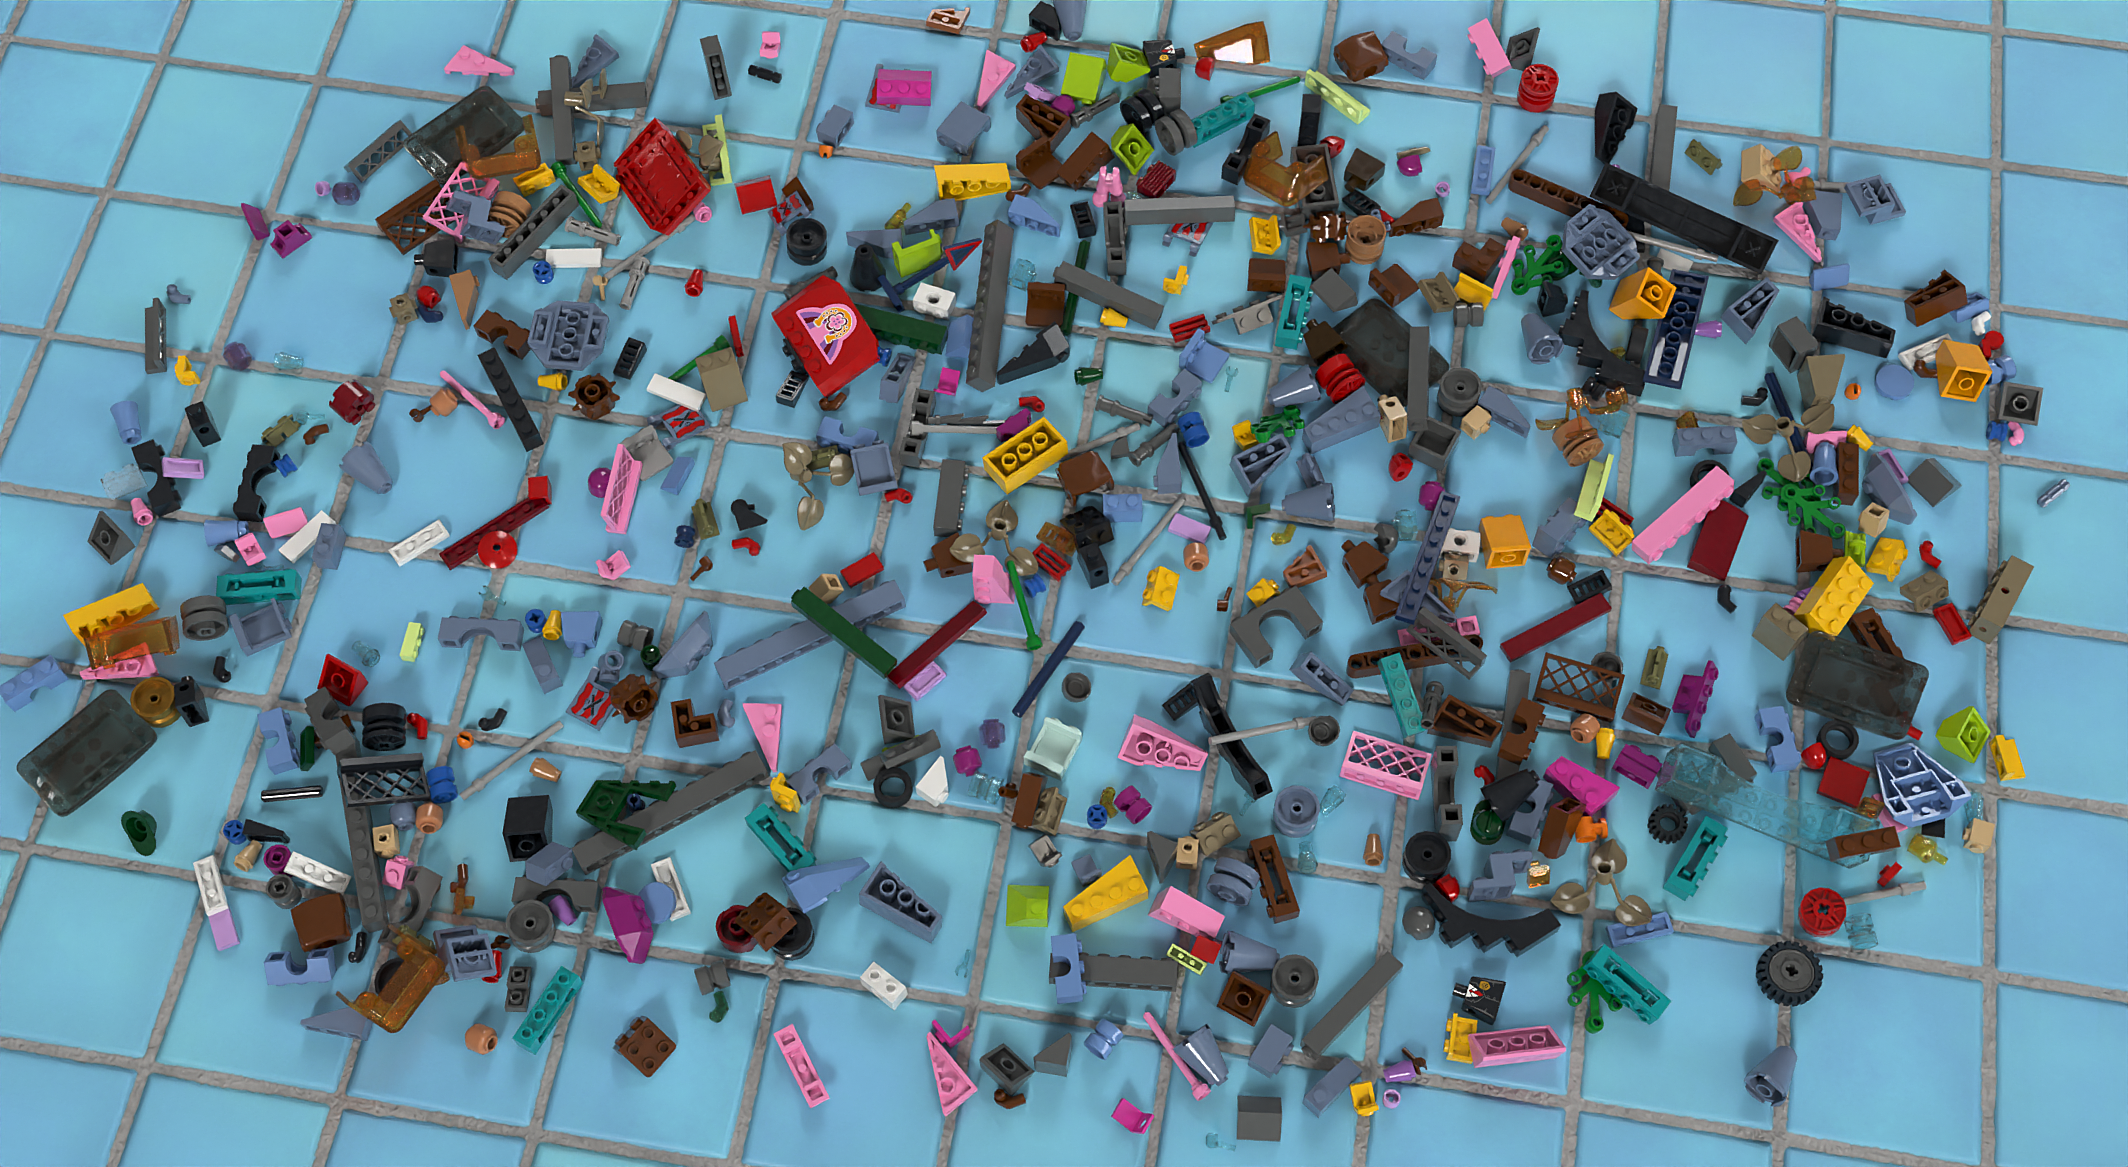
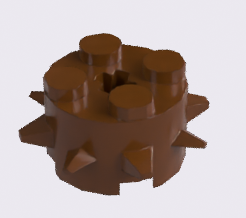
M1335 211L1316 212L1317 216L1315 217L1313 214H1310L1308 224L1303 225V228L1310 229V237L1315 242H1326V238H1334L1335 241L1345 239L1347 226H1349L1352 220H1346L1345 211H1340V214H1335Z
M597 373L595 376L587 375L579 378L575 384V390L568 393V396L574 398L577 403L572 410H580L583 415L591 420H597L609 414L615 408V401L620 400V396L612 391L616 381L609 382L600 373Z
M635 674L627 675L626 678L621 680L616 686H613L609 691L611 704L616 709L612 717L621 714L624 717L625 724H628L631 720L639 722L646 719L654 711L653 705L658 701L657 693L653 690L657 682L655 681L648 685L645 682L644 675H640V677Z

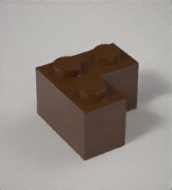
M1489 238L1481 250L1464 241L1454 254L1452 267L1484 284L1499 264L1506 246Z
M691 698L671 702L675 738L679 748L720 741L714 713L695 716Z

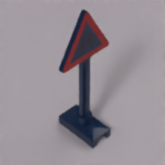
M977 238L944 246L945 258L938 260L902 283L899 282L892 286L884 274L878 277V280L898 313H901L905 308L899 295L948 263H950L951 268L955 271L979 246L982 240Z

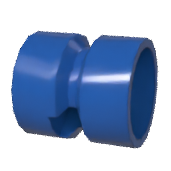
M1190 412L1179 418L1178 425L1188 447H1198L1209 440V433L1204 426V421L1199 412Z
M440 766L427 772L426 776L433 803H447L458 797L457 787L453 784L455 777L451 767Z

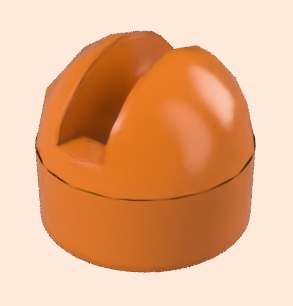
M819 145L820 157L823 158L824 154H827V159L830 158L833 154V147Z
M1851 383L1846 387L1844 394L1848 399L1855 400L1861 394V387L1857 383Z
M462 731L457 736V743L461 748L467 749L474 744V738L471 733Z

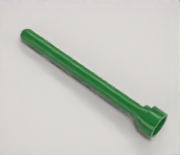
M1294 76L1246 93L1250 98H1254L1299 83L1300 77ZM1229 95L1220 98V102L1223 104L1234 97Z
M561 161L552 164L550 169L553 171L554 176L560 178L566 187L575 193L579 205L596 228H601V221L566 175L567 172L564 164Z
M720 335L715 339L714 345L698 357L729 348L730 344L723 335ZM695 359L668 377V379L677 381L697 367Z
M1009 560L1007 568L1028 635L1026 646L1028 651L1037 650L1043 644L1041 638L1035 634L1015 564L1012 560Z

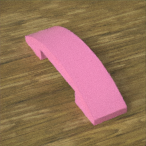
M1476 615L1458 618L1456 622L1447 624L1462 636L1480 635ZM1407 628L1397 630L1400 646L1421 643L1406 631ZM1414 628L1418 633H1427L1426 628ZM1430 637L1431 641L1441 640L1439 637Z
M793 1024L773 1033L810 1109L830 1099Z

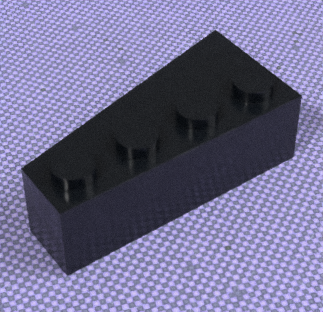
M1823 297L1817 311L1812 333L1816 340L1887 358L1894 342L1896 330L1875 320L1869 321L1858 312L1854 314L1847 311L1845 306L1830 303V299Z

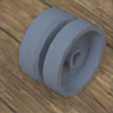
M1290 786L1284 788L1278 794L1273 809V821L1276 828L1283 835L1291 838H1301L1315 829L1320 812V802L1316 794L1303 786Z
M1226 857L1219 858L1214 867L1216 874L1210 876L1206 886L1207 889L1214 896L1237 906L1248 905L1253 894L1251 890L1256 888L1260 879L1259 874L1253 868L1238 860Z

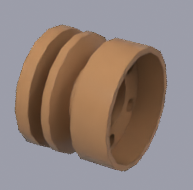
M500 191L494 198L487 221H496L500 225L505 226L502 237L509 238L530 216L532 212L531 204L516 193Z
M1361 215L1349 223L1345 252H1349L1350 260L1362 265L1372 264L1379 260L1383 253L1386 237V228L1383 222L1375 216Z
M1584 416L1576 417L1566 422L1552 436L1553 442L1559 451H1563L1562 455L1567 459L1566 461L1570 467L1587 463L1590 459L1597 456L1604 447V443L1599 439L1598 434L1593 432L1592 425Z

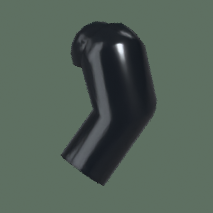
M498 708L493 718H481L478 721V726L483 731L499 728L507 715V711Z
M358 932L356 934L355 952L352 951L348 954L350 963H360L363 960L367 946V933Z

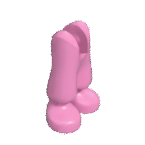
M1102 166L1099 171L1096 192L1092 196L1093 204L1099 208L1103 207V202H1108L1110 192V202L1121 201L1122 207H1124L1126 196L1123 193L1119 168L1114 167L1112 173H1107V166Z

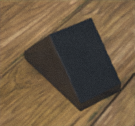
M733 501L732 508L739 531L767 523L768 520Z

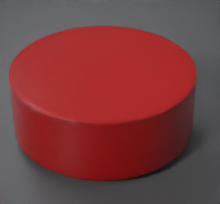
M1989 331L1983 338L1990 339L1991 350L1999 349L2004 342L2003 335L1998 331Z

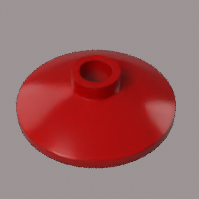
M493 531L486 534L478 544L480 560L487 567L493 569L509 566L517 555V544L514 538L503 531ZM495 545H499L501 548L500 550L495 551L493 550V547Z

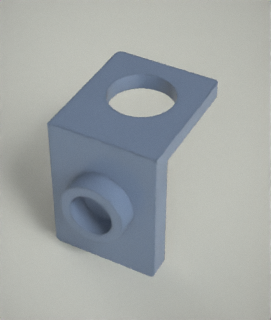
M1090 854L1071 862L1082 887H1086L1102 877L1101 869L1097 870Z

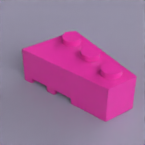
M1563 756L1552 763L1546 769L1543 776L1547 782L1553 784V788L1564 799L1570 797L1586 804L1582 817H1592L1610 802L1620 789L1619 786Z

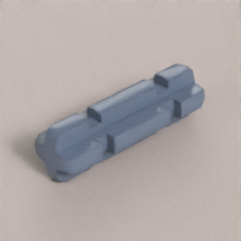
M2066 479L2060 480L2058 484H2055L2038 498L2037 504L2041 507H2046L2060 496L2062 492H2065L2070 487V483Z

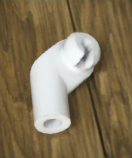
M1984 311L1971 321L1972 330L1975 331L1977 336L1983 335L1986 332L1984 322L1991 318L1987 311Z

